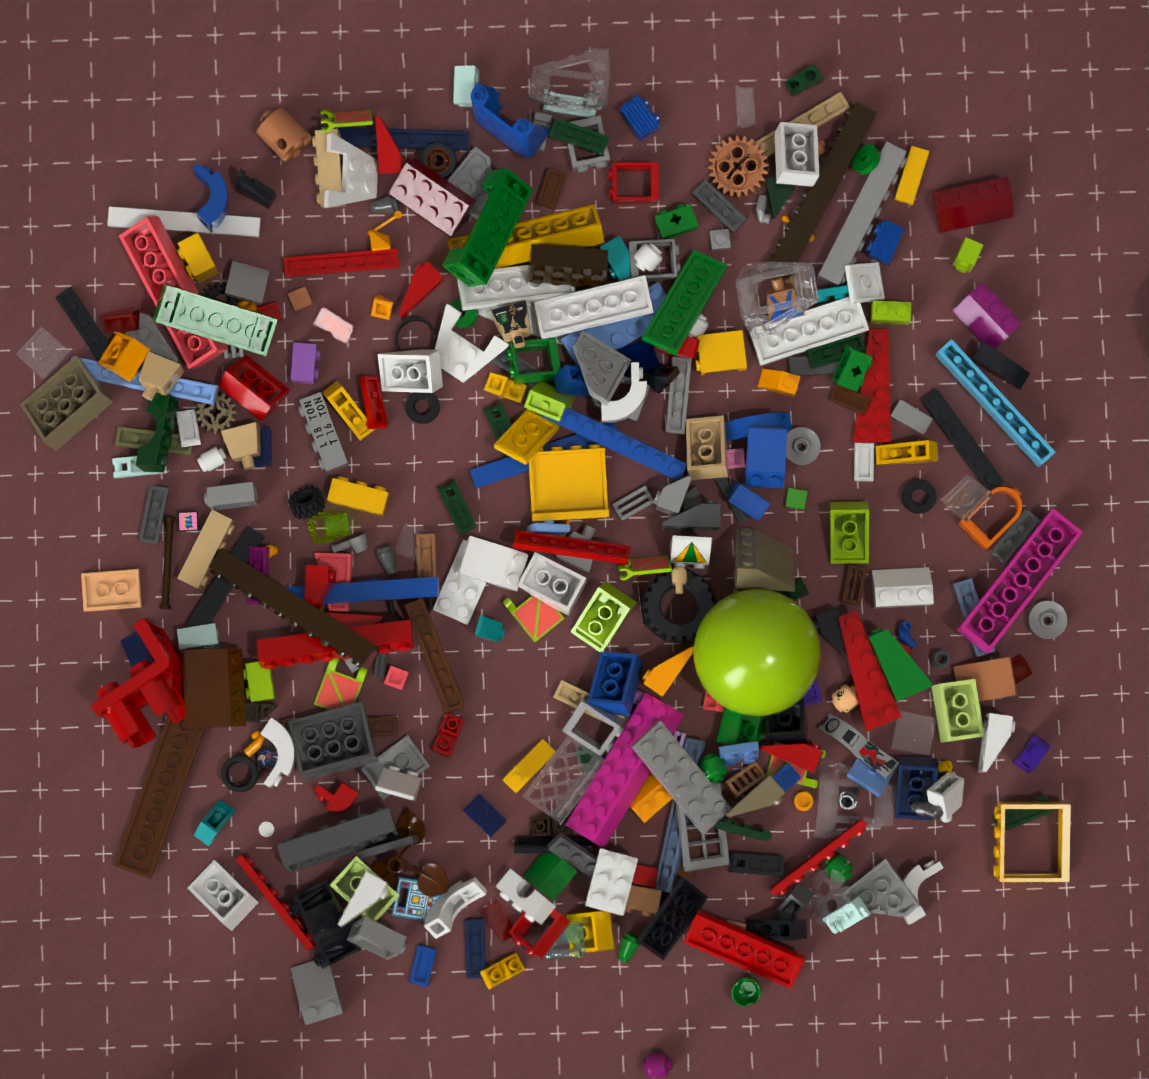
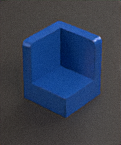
M787 763L772 778L786 793L801 779V776Z

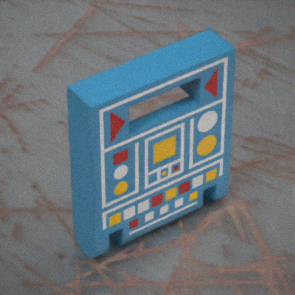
M398 877L396 893L400 895L401 887L408 888L405 907L398 906V897L393 903L391 915L425 921L431 907L441 895L426 896L420 892L417 884L418 880Z

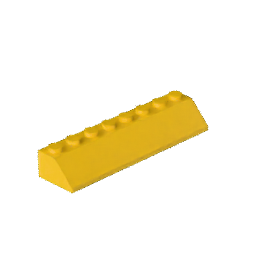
M595 204L517 222L495 269L523 264L529 261L532 244L586 248L605 243ZM470 234L447 239L449 249L464 247Z

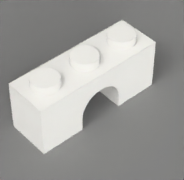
M509 869L496 885L501 891L499 895L507 902L511 899L513 901L512 906L519 912L525 911L524 916L532 923L537 921L542 925L556 906L537 890H534L529 897L525 898V894L531 885L512 869Z

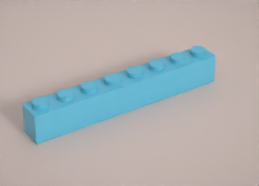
M952 339L936 353L935 356L1038 468L1056 453Z

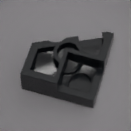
M240 169L236 179V192L269 209L276 198L275 191L258 179L245 175L246 171Z

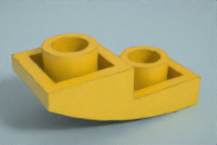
M514 953L481 971L480 974L488 989H491L524 971L525 968L517 953Z

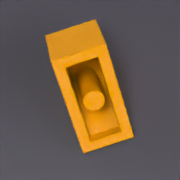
M762 369L757 387L794 398L801 376L783 371Z

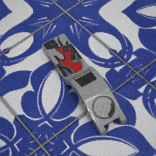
M829 713L827 721L823 726L820 725L818 729L825 735H829L839 741L858 759L888 779L899 763L868 741L852 726Z

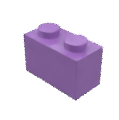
M293 342L290 379L292 383L315 385V380L319 379V368H316L317 361H320L321 350L318 349L317 344Z

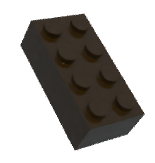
M532 244L528 261L527 282L534 284L549 283L554 286H588L590 288L603 286L608 267V250Z

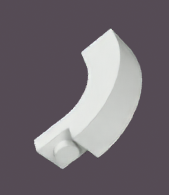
M639 362L631 363V389L629 393L620 400L610 401L607 406L601 402L602 423H615L625 420L633 415L641 406L646 395L647 381H639V379H643V367L639 368Z
M271 718L260 733L275 745L278 752L276 766L263 783L269 788L277 787L283 779L282 773L290 777L296 762L291 734L281 723Z
M934 860L924 865V870L917 864L904 876L903 881L917 900L920 884L926 878L943 869L940 861L936 863ZM920 907L904 919L910 925L926 914L922 907Z
M475 877L465 883L462 881L457 882L448 889L447 893L442 894L431 907L425 919L424 927L436 939L450 932L457 914L468 904L486 895V888Z

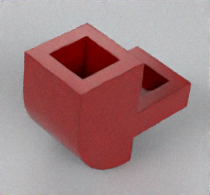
M345 783L341 784L334 795L320 785H317L314 789V792L317 793L315 797L324 803L326 800L329 801L325 809L333 812L347 810L360 795Z

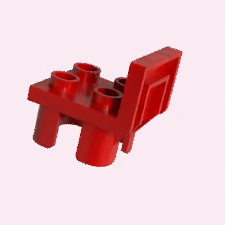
M145 617L133 623V626L156 662L153 664L149 660L139 662L129 670L132 678L120 686L116 681L106 684L96 692L99 700L90 705L96 716L108 720L121 743L125 745L128 742L133 749L149 743L156 737L154 730L141 711L146 705L149 704L158 716L167 712L174 723H179L185 719L182 657L163 627Z

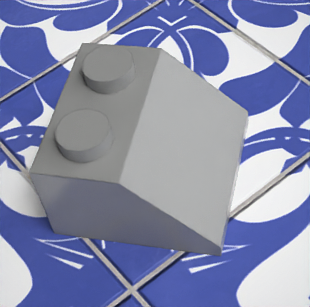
M687 476L663 487L662 492L658 491L654 500V504L657 505L656 510L672 516L678 515L692 477Z

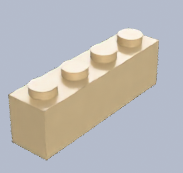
M332 129L329 132L316 130L315 136H312L313 147H316L317 155H314V164L318 166V174H315V180L320 190L317 193V202L321 204L322 208H324L326 190L342 192V154L326 151L327 134L332 133L341 138L338 129ZM346 204L340 205V206H334V207H330V208L346 207Z
M211 510L177 579L199 590L202 587L205 588L210 578L208 574L210 570H213L209 566L220 549H225L227 544L225 540L228 535H232L235 529L232 519Z

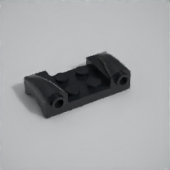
M328 880L289 898L288 907L290 912L295 913L297 916L301 915L317 948L313 956L317 966L326 968L361 950L360 946L347 940L351 931L349 924L343 927L338 925L344 913Z

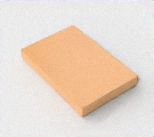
M140 569L81 573L84 612L142 607Z

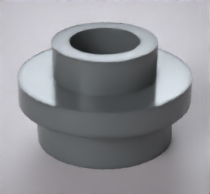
M939 649L932 654L931 661L936 668L943 669L950 664L951 657L946 650ZM938 656L944 657L943 663L938 662Z

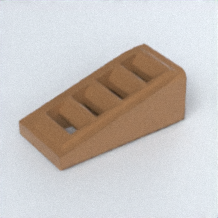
M755 761L723 783V787L731 798L735 800L767 776ZM751 768H752V769L754 770V772L757 774V776H758L757 779H756V778L754 777V775L751 773V771H750ZM744 773H746L747 776L750 778V780L752 781L751 783H749V781L746 779ZM737 778H740L746 787L743 788ZM732 782L734 783V785L736 786V788L739 790L738 792H737V790L735 789V787L732 785Z

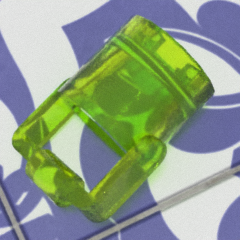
M322 512L318 513V516L315 517L313 515L309 519V534L316 544L331 542L335 538L351 536L347 512L334 514ZM324 518L327 536L317 538L316 524L313 520Z

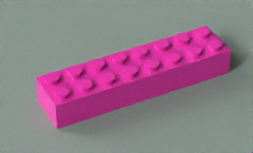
M1054 508L1049 510L956 630L985 654L990 652L1078 540L1083 531Z
M645 692L622 733L567 821L566 826L600 847L605 848L651 772L631 748V745L658 720L662 721L673 735L684 715Z

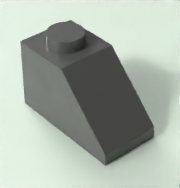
M801 882L797 883L772 916L775 919H795L807 906L815 893Z

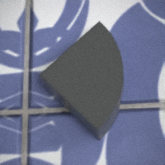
M697 486L686 494L683 502L684 510L702 504Z

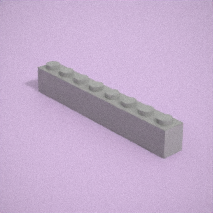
M886 141L880 153V161L868 176L817 279L833 287H838L839 284L843 285L847 279L845 266L855 263L857 258L854 255L856 251H861L865 243L862 239L865 234L869 235L873 224H871L873 217L878 218L882 210L879 205L882 200L886 202L890 194L888 188L890 184H895L899 176L896 174L898 168L903 169L908 159L904 157L907 151Z

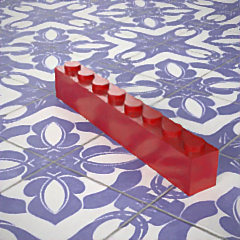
M410 619L349 628L380 648V654H388L395 650L404 652L410 650V648H415L413 626ZM307 634L257 640L258 662L261 668L274 669L276 666L291 667L298 663L312 664L314 661L321 660L329 662L336 658L350 659V657H341L335 653L336 648L331 646L329 649L320 643L321 639L316 636L313 639Z

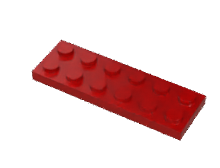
M699 910L684 940V943L790 989L806 956Z

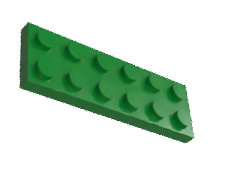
M693 250L643 334L642 340L677 356L725 274L728 265Z

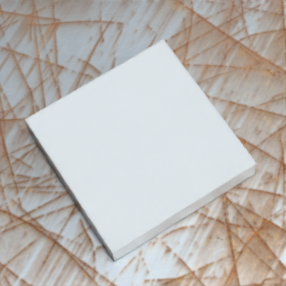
M879 262L845 266L851 304L885 299Z

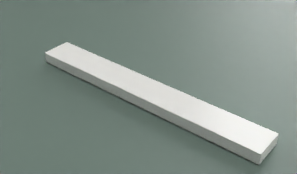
M109 207L108 227L131 228L146 217L159 216L166 231L259 238L261 218L226 215L222 223L211 233L198 220L197 213Z

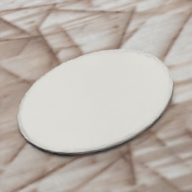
M270 822L261 823L259 833L263 837L271 836L274 833L273 824Z

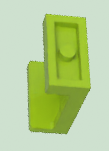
M540 381L530 389L524 407L560 422L565 409L572 407L576 395L557 393L556 387Z

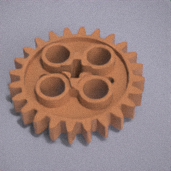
M736 135L735 141L729 137V143L722 140V147L716 145L718 152H711L715 157L708 160L713 163L708 169L713 170L709 177H715L712 183H719L717 186L718 190L724 188L723 194L725 195L730 191L731 197L736 192L737 196L741 198L742 192L748 197L749 190L756 193L754 187L762 188L759 182H766L763 175L769 174V172L765 171V168L770 167V165L764 163V161L769 159L768 156H762L765 153V149L758 150L761 144L757 143L754 145V139L747 142L746 136L741 141L740 137ZM741 148L743 155L740 158H735L734 151ZM748 154H751V156L743 162ZM751 161H755L757 164L756 169L753 171H749L747 167ZM728 162L730 169L727 172H722V164ZM735 164H741L742 170H736ZM733 171H735L732 174L731 178L727 180V176L730 175ZM738 175H742L744 178L743 183L740 185L735 184V178Z

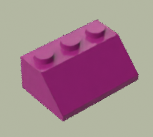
M984 282L978 285L952 311L981 342L994 349L1022 324Z

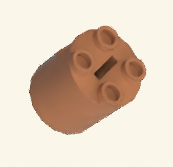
M284 107L274 112L269 110L260 118L261 125L257 130V134L285 163L292 157L294 159L299 157L303 152L301 150L302 147L307 146L312 141L310 134Z

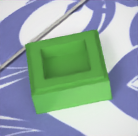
M788 488L785 507L804 510L808 491Z

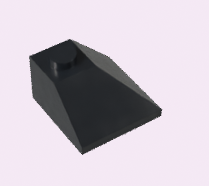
M800 699L793 706L781 712L766 715L765 737L787 745L807 744L808 725L804 699Z

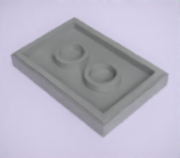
M407 735L379 755V762L365 765L361 770L372 786L376 788L383 768L388 769L389 765L400 768L399 772L407 774V771L421 774L430 765ZM377 791L382 800H385L387 797L392 795L385 792Z

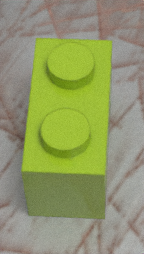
M966 237L953 262V266L956 267L955 269L962 273H966V271L970 273L975 266L983 244Z
M873 301L871 304L870 323L909 325L911 321V302Z
M259 662L245 664L246 668L243 669L244 680H248L249 685L246 688L247 699H251L252 703L276 699L271 669L261 668Z

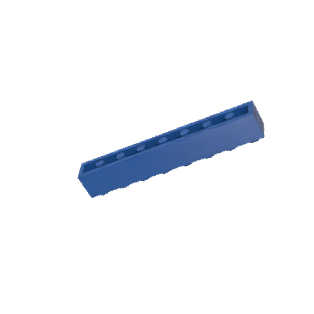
M569 407L565 409L560 422L542 414L540 415L677 481L681 479L687 467L686 462Z

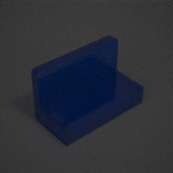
M643 340L615 349L631 359L624 374L626 377L631 376V363L639 362V368L643 367V371L660 366L654 345Z
M262 427V455L253 458L255 468L272 467V429L270 427Z
M137 631L121 640L123 649L132 667L144 660H149L151 664L155 662Z
M478 795L463 809L490 837L506 823V819L481 795Z

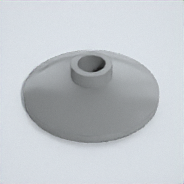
M798 427L787 433L786 458L791 463L807 465L818 457L821 444L814 431L809 428ZM798 444H803L804 450H799L797 448Z
M1042 601L1032 608L1029 614V625L1033 633L1038 637L1053 639L1064 632L1067 626V614L1058 603ZM1045 617L1050 618L1049 624L1044 623Z

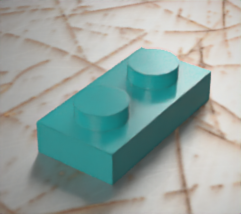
M848 285L811 291L810 298L811 300H816V303L825 302L828 297H835V300L846 298V294H849Z

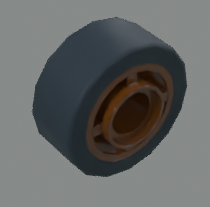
M437 142L430 144L424 149L420 162L444 178L454 171L457 158L454 150L449 145ZM436 155H441L444 159V163L441 166L434 164L433 160Z

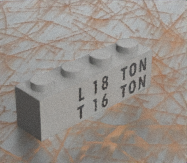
M320 392L299 400L301 403L298 406L302 417L305 416L308 422L305 424L308 435L312 434L314 441L311 442L314 451H319L321 456L318 459L321 469H325L327 473L349 466L322 393Z

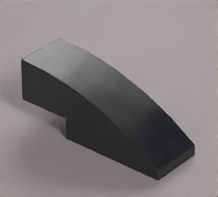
M982 342L972 359L973 362L987 369V372L1021 390L1030 374L1013 360Z

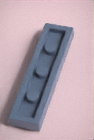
M972 578L952 584L963 619L979 600ZM972 643L976 658L995 652V648L985 654Z

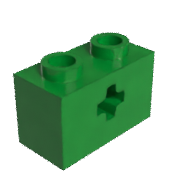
M680 204L675 207V210L670 212L668 210L660 211L654 219L661 240L671 239L698 229V223L691 204L687 206L686 204ZM673 218L679 220L678 225H676L675 222H672Z
M847 345L831 380L840 386L857 392L864 383L865 373L870 369L873 357L864 351Z

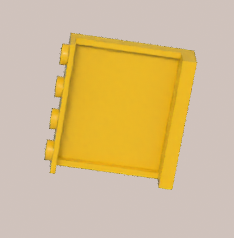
M589 445V449H582V446H570V450H563L562 447H551V451H543V448H541L529 461L532 522L609 517L605 448H601V445Z

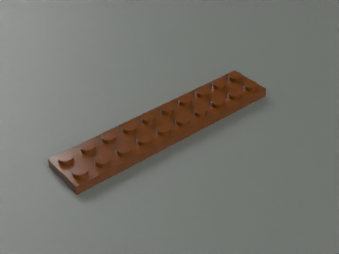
M169 716L167 717L114 866L152 879L205 728H186L185 719L179 723H174Z

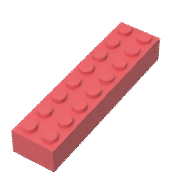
M159 216L146 217L119 235L156 307L164 283L200 295ZM166 326L189 369L201 368L229 349L225 343Z

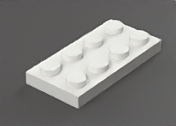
M463 539L433 610L468 625L486 582L458 573L467 541Z

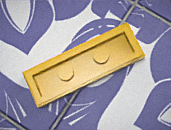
M911 145L894 199L895 201L913 205L929 155L928 150Z

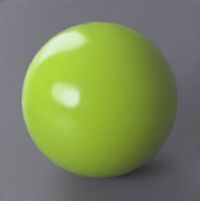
M750 589L736 592L723 598L708 611L696 633L693 657L697 675L703 687L715 701L739 714L766 716L793 706L807 693L818 673L821 647L814 623L799 604L775 591Z

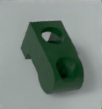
M815 64L787 80L785 85L792 97L822 83L823 78Z

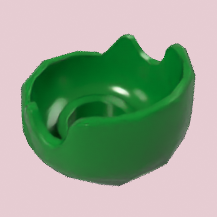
M750 976L737 979L731 989V997L734 1003L741 1007L755 1004L761 996V985Z

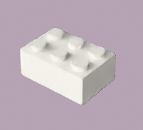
M779 123L775 131L776 183L814 186L819 177L817 125Z
M600 849L585 906L623 916L638 858Z

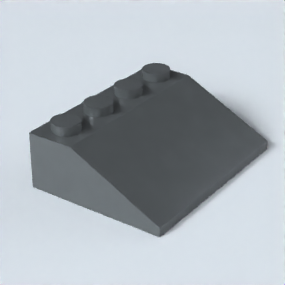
M363 701L288 721L299 774L304 781L379 762Z

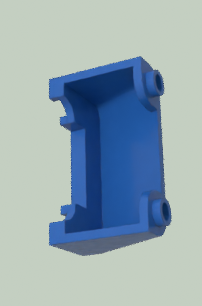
M477 82L471 92L475 121L521 157H533L551 130L544 125H535L526 119H520L514 125L510 124L498 114L503 108L499 103L501 92L494 87Z

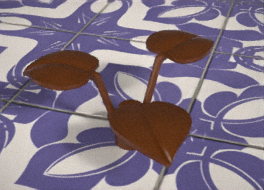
M406 811L397 823L400 835L399 838H396L397 840L418 835L419 841L414 843V845L423 841L426 834L425 825L412 811ZM411 845L406 846L397 854V857L389 859L388 863L380 861L370 867L393 890L398 883L394 873L404 871L421 875L418 878L417 884L420 892L426 896L433 897L445 894L449 889L447 874L441 866L430 863L425 866L424 871L408 868L407 860L402 855Z

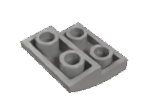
M232 261L224 295L261 305L269 271Z

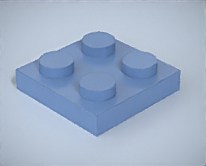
M758 741L719 747V756L723 759L726 767L734 766L739 762L750 764L758 760Z

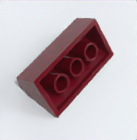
M1008 176L934 192L931 196L939 233L1014 217L1013 197Z

